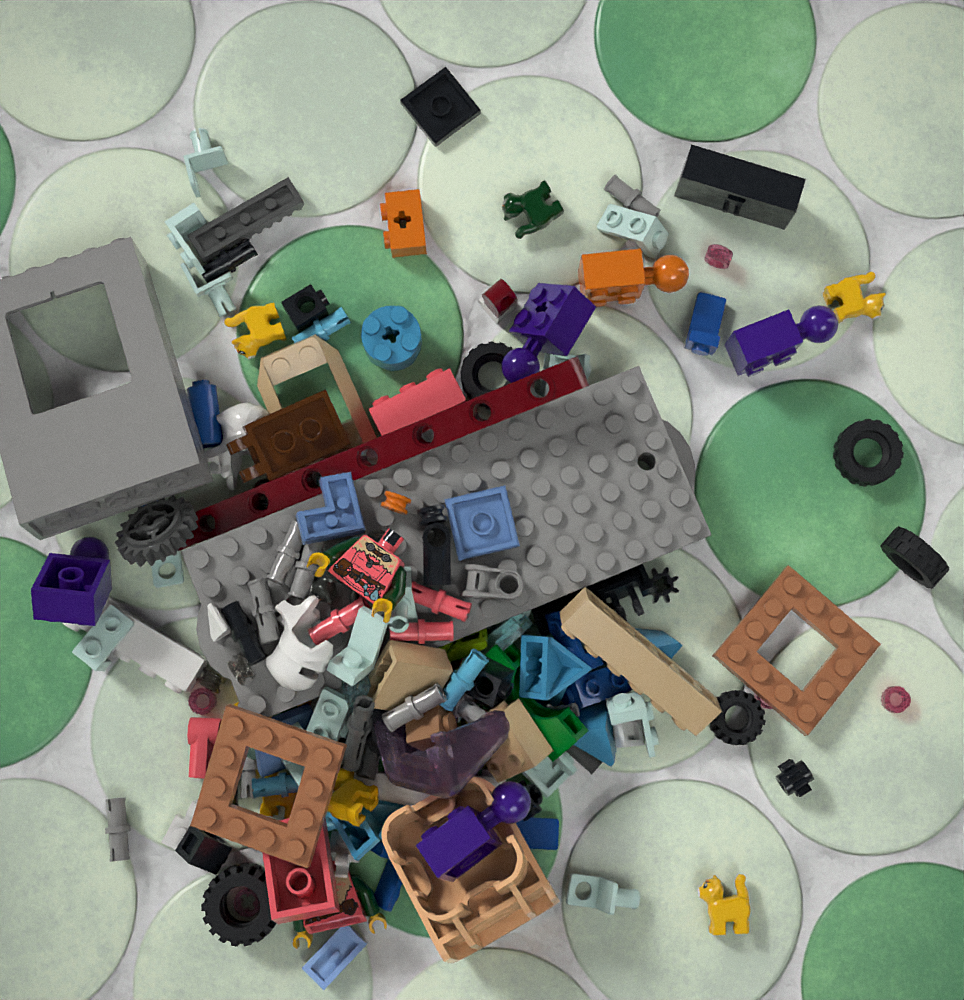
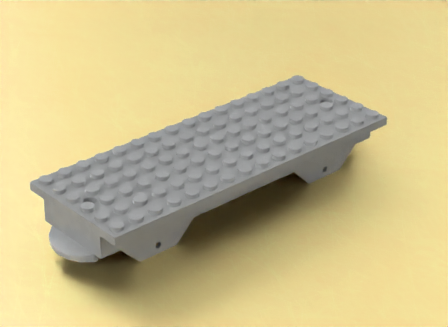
M637 366L353 481L366 530L363 534L327 540L324 547H333L338 543L353 537H362L365 534L378 543L388 528L404 538L394 552V555L404 562V567H411L412 582L415 581L423 585L422 536L427 526H420L419 522L422 520V517L417 514V510L428 506L444 504L445 509L442 511V514L447 516V521L439 524L446 526L451 535V585L423 586L436 591L440 589L445 590L449 596L472 603L470 613L467 614L466 622H462V620L441 612L438 615L432 613V609L415 603L418 619H424L425 622L453 621V641H425V644H418V641H400L439 648L707 538L712 534L692 490L695 479V463L691 448L675 427L668 421L662 420L641 369ZM637 461L647 463L649 470L641 469ZM505 485L520 547L459 561L444 499ZM385 491L394 492L412 500L411 504L406 506L407 515L399 514L380 506L381 502L386 500ZM322 494L181 551L201 602L196 627L201 651L211 667L223 677L231 680L241 708L266 717L274 716L320 697L322 690L326 686L337 690L349 684L327 671V665L326 670L319 672L318 679L309 689L295 691L282 687L268 670L266 659L253 666L248 665V661L238 642H234L231 637L233 632L213 642L210 635L207 605L210 603L217 604L222 609L232 602L239 601L247 619L251 620L257 630L255 635L261 644L256 617L252 616L251 610L254 608L247 582L259 578H267L278 555L276 552L278 545H282L291 521H297L296 513L325 507ZM433 529L429 532L427 540L430 545L439 547L444 544L446 536L442 530ZM302 545L300 549V554H302L304 545ZM466 564L483 565L517 572L524 583L523 593L519 598L510 601L462 596V592L466 590L468 571L465 570ZM294 566L287 579L286 586L268 579L273 605H278L283 600L293 606L300 605L303 600L288 595L297 570ZM478 575L476 589H478L480 575ZM314 576L313 583L316 582L320 577ZM507 577L501 582L500 586L504 593L512 594L518 589L519 585L515 578ZM337 583V595L332 605L318 601L315 608L320 611V619L314 622L311 627L330 617V612L333 610H341L349 605L351 588ZM310 589V592H309L308 597L314 595V594L311 593V589ZM277 611L275 612V616L279 633L281 636L284 631V627L277 620V617L281 615ZM354 624L349 626L350 630L346 633L340 632L327 640L333 645L332 658L348 646ZM387 625L376 662L390 640L389 625ZM279 641L261 644L267 656L274 652Z

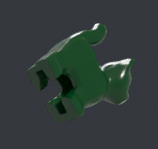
M543 180L536 189L529 190L522 195H515L510 192L504 196L502 205L505 215L504 220H510L524 212L529 222L528 225H523L516 230L515 236L518 239H522L524 235L546 228L552 220L557 219L564 212L558 200H555L551 205L545 203L546 200L551 198L549 194L551 189L546 180Z

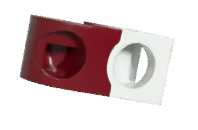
M503 279L498 280L486 290L478 300L480 306L496 324L517 308L518 302L514 291Z

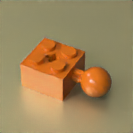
M641 248L581 255L578 268L580 292L596 307L605 306L607 302L618 301V304H631L640 298L645 285L654 284L659 290L666 293L679 291L688 281L689 269L686 262L676 255L662 256L654 263L653 267L644 268Z

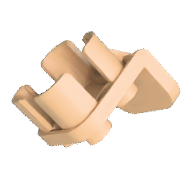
M470 775L454 777L442 784L441 790L415 805H406L396 810L386 819L382 828V842L439 955L447 963H455L470 956L549 910L560 901L516 823L500 822L493 827L503 844L454 882L436 877L416 847L422 841L421 835L433 826L437 825L438 828L448 821V814L460 806L465 808L469 805L482 812L490 807L494 801L491 793L495 787L485 779Z

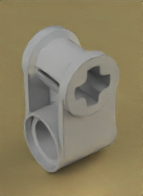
M466 564L465 570L468 571L466 590L462 592V596L510 601L519 598L523 593L524 583L517 572L483 565ZM478 575H480L478 589H476ZM507 577L515 578L518 581V589L512 594H506L501 590V582Z

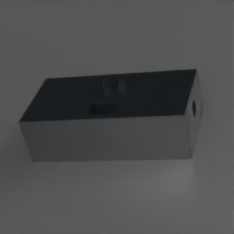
M691 144L674 196L785 230L797 211L806 179Z

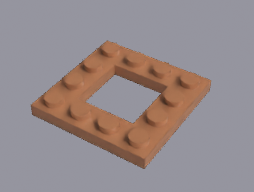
M788 565L734 628L712 657L799 732L807 736L881 644ZM790 610L796 613L836 648L802 691L757 653L758 649Z
M232 704L226 705L190 826L308 868L312 863L347 744ZM249 747L305 767L288 824L232 804Z

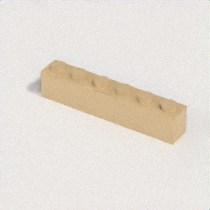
M586 587L559 612L562 623L561 628L571 639L577 637L584 643V648L594 658L600 656L607 662L606 665L613 674L618 677L623 675L629 680V685L636 693L647 695L652 705L659 712L664 713L666 711L670 714L673 722L681 730L685 731L688 729L697 736L722 712L715 695Z

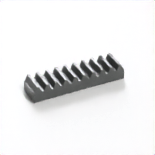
M287 177L187 236L202 261L209 263L214 257L221 256L220 252L223 250H231L234 245L241 244L243 240H250L255 233L260 234L264 228L272 227L274 222H281L285 216L290 217L293 211L302 210L304 202L290 178Z

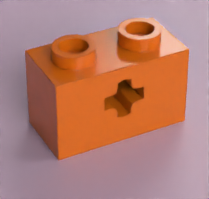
M420 189L385 193L386 203H380L382 221L388 220L389 231H383L385 249L391 248L392 258L427 254ZM400 220H406V228H400Z

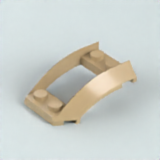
M316 334L261 357L257 387L268 413L271 414L283 408L274 389L275 385L328 363L352 417L342 422V426L351 444L294 471L377 438L339 351Z

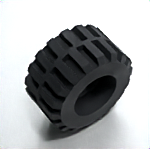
M249 863L235 864L219 873L208 884L209 887L203 895L205 901L201 904V911H205L206 915L203 917V921L211 926L209 932L212 935L216 933L220 936V942L225 943L229 941L231 946L238 947L239 944L249 946L253 942L262 940L277 924L271 920L265 871L261 869V865L254 864L252 866ZM238 886L247 887L258 896L260 912L254 920L240 921L230 914L227 908V896L233 888Z

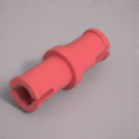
M415 581L412 582L415 603L432 609L431 612L437 615L441 612L466 622L472 603L449 596L445 590L440 589L436 591Z
M360 596L341 610H333L330 612V617L309 628L308 633L313 642L319 645L340 632L344 634L349 631V626L355 623L358 610L362 606L372 610L366 599Z
M418 619V622H409V627L404 632L395 633L389 629L390 640L418 641V644H425V641H453V621L425 622L424 619Z

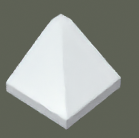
M208 604L210 635L213 642L232 631L223 613H221L219 605Z

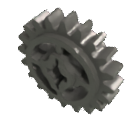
M174 495L168 500L163 498L148 503L143 507L140 506L134 514L128 515L129 520L120 524L123 530L116 533L118 540L115 541L118 547L117 550L124 560H128L131 565L136 562L141 567L147 561L150 566H153L157 560L164 562L166 557L177 555V550L180 547L187 546L186 540L194 537L191 531L198 528L196 521L199 519L196 511L189 501L186 502L183 497L176 499Z

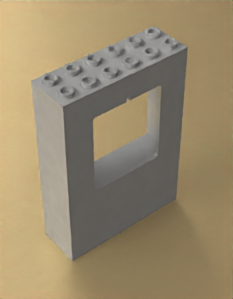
M131 237L118 238L110 244L98 248H88L80 254L71 257H61L53 263L41 267H31L23 273L0 278V455L18 523L38 540H43L213 482L147 262ZM99 284H104L132 377L131 382L39 414H33L7 317L10 314L52 301L54 298H60Z

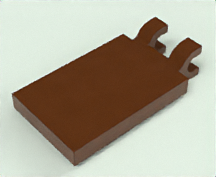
M325 389L244 425L242 428L246 435L226 444L230 456L246 448L248 449L255 465L238 472L243 483L263 474L268 482L351 443Z

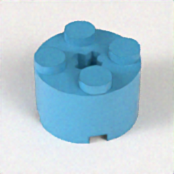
M384 306L373 311L364 320L361 339L366 355L373 364L389 371H399L414 363L421 350L422 337L419 323L412 313L403 306ZM393 334L396 337V342L391 343L388 335Z

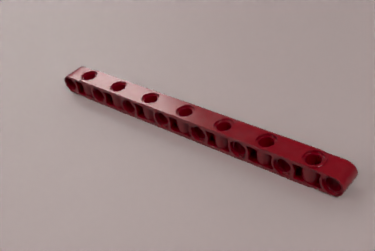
M579 357L561 362L196 511L199 519L196 521L198 528L191 531L194 537L187 539L185 542L187 546L180 547L178 551L322 494L321 487L313 481L314 471L319 472L322 477L351 472L354 481L590 386ZM538 379L546 381L549 385V392L544 397L539 396L535 392L534 385ZM480 403H486L491 409V416L487 420L482 419L478 415L477 409ZM424 426H428L433 430L434 439L432 442H427L423 439L421 432ZM368 449H373L377 453L378 461L376 464H371L367 460L366 454ZM261 493L268 498L269 504L267 508L262 506L259 501ZM208 515L212 516L215 520L214 529L207 523Z

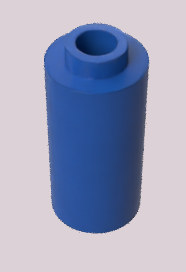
M209 380L194 381L192 386L187 388V396L203 448L218 447L222 443L223 434L222 426L217 421V415L220 414L217 387L210 384Z

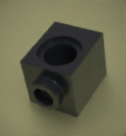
M311 284L281 302L299 333L312 326L314 320L319 319L320 321L329 315L326 306L330 305L326 296L321 289L316 292ZM305 302H313L315 304V308L309 313L301 312L300 308Z
M487 657L486 659L489 662L473 681V688L465 693L494 707L501 700H507L514 687V683L511 682L514 670ZM487 678L491 680L493 686L488 682Z
M189 826L175 851L188 864L217 875L222 865L226 862L232 847L220 836Z

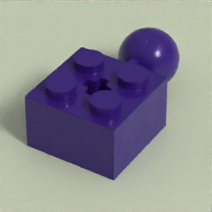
M538 283L531 290L527 302L515 316L514 323L509 330L524 346L522 348H515L505 355L502 361V373L505 379L512 383L539 372L540 363L537 358L539 353L567 357L596 306L575 286Z
M817 305L807 309L801 316L800 323L796 324L788 309L733 331L724 345L737 376L746 373L748 377L764 371L763 367L770 363L779 366L790 361L791 356L797 354L798 347L805 339L812 343H825L829 341L837 332L838 319L830 308Z
M92 536L83 537L73 544L70 555L49 553L31 588L34 620L96 626L112 590L109 550L102 540Z
M512 781L503 782L492 791L491 795L494 801L484 811L480 812L469 805L465 808L460 806L448 814V821L439 828L437 825L433 826L421 835L422 841L416 847L437 878L454 882L503 844L493 827L500 822L508 824L517 823L527 816L531 807V798L523 785Z

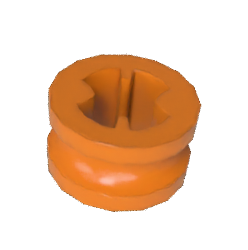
M385 491L386 500L381 502L380 506L387 510L407 515L406 506L411 504L412 500L403 495Z

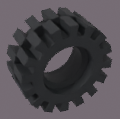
M731 690L723 692L717 697L722 712L710 723L709 727L715 733L714 736L727 744L746 745L748 742L756 740L757 735H761L763 731L761 728L766 722L763 719L765 710L761 708V702L756 700L754 695L741 690ZM732 706L742 707L748 716L746 725L738 730L730 728L725 721V714Z

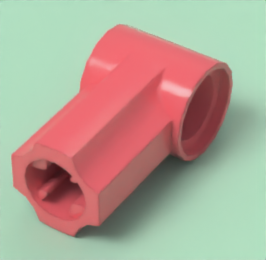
M190 718L187 734L188 744L191 745L189 777L205 778L222 721L221 718Z

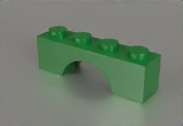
M508 637L493 646L485 654V656L514 670L511 680L514 683V687L510 696L505 701L508 704L518 698L520 699L553 749V752L548 755L552 762L558 759L589 731L569 707L550 709L540 705L534 699L519 697L521 652ZM487 678L488 682L493 686L491 680Z

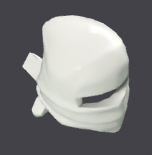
M245 402L232 406L217 415V421L222 425L223 429L222 443L216 448L205 451L207 461L211 462L209 464L211 474H221L223 478H226L227 487L231 491L237 488V476L242 464V456L250 455L246 448L230 456L226 444L246 435L242 428L244 425L269 415L268 411L262 406Z
M315 595L309 596L300 605L293 606L283 600L275 606V609L281 614L277 617V620L284 627V631L274 652L266 658V666L275 680L287 689L301 691L311 688L318 679L319 672L326 670V666L333 656V645L329 641L325 640L316 645L308 633L311 625L320 619V611L315 608L319 599Z

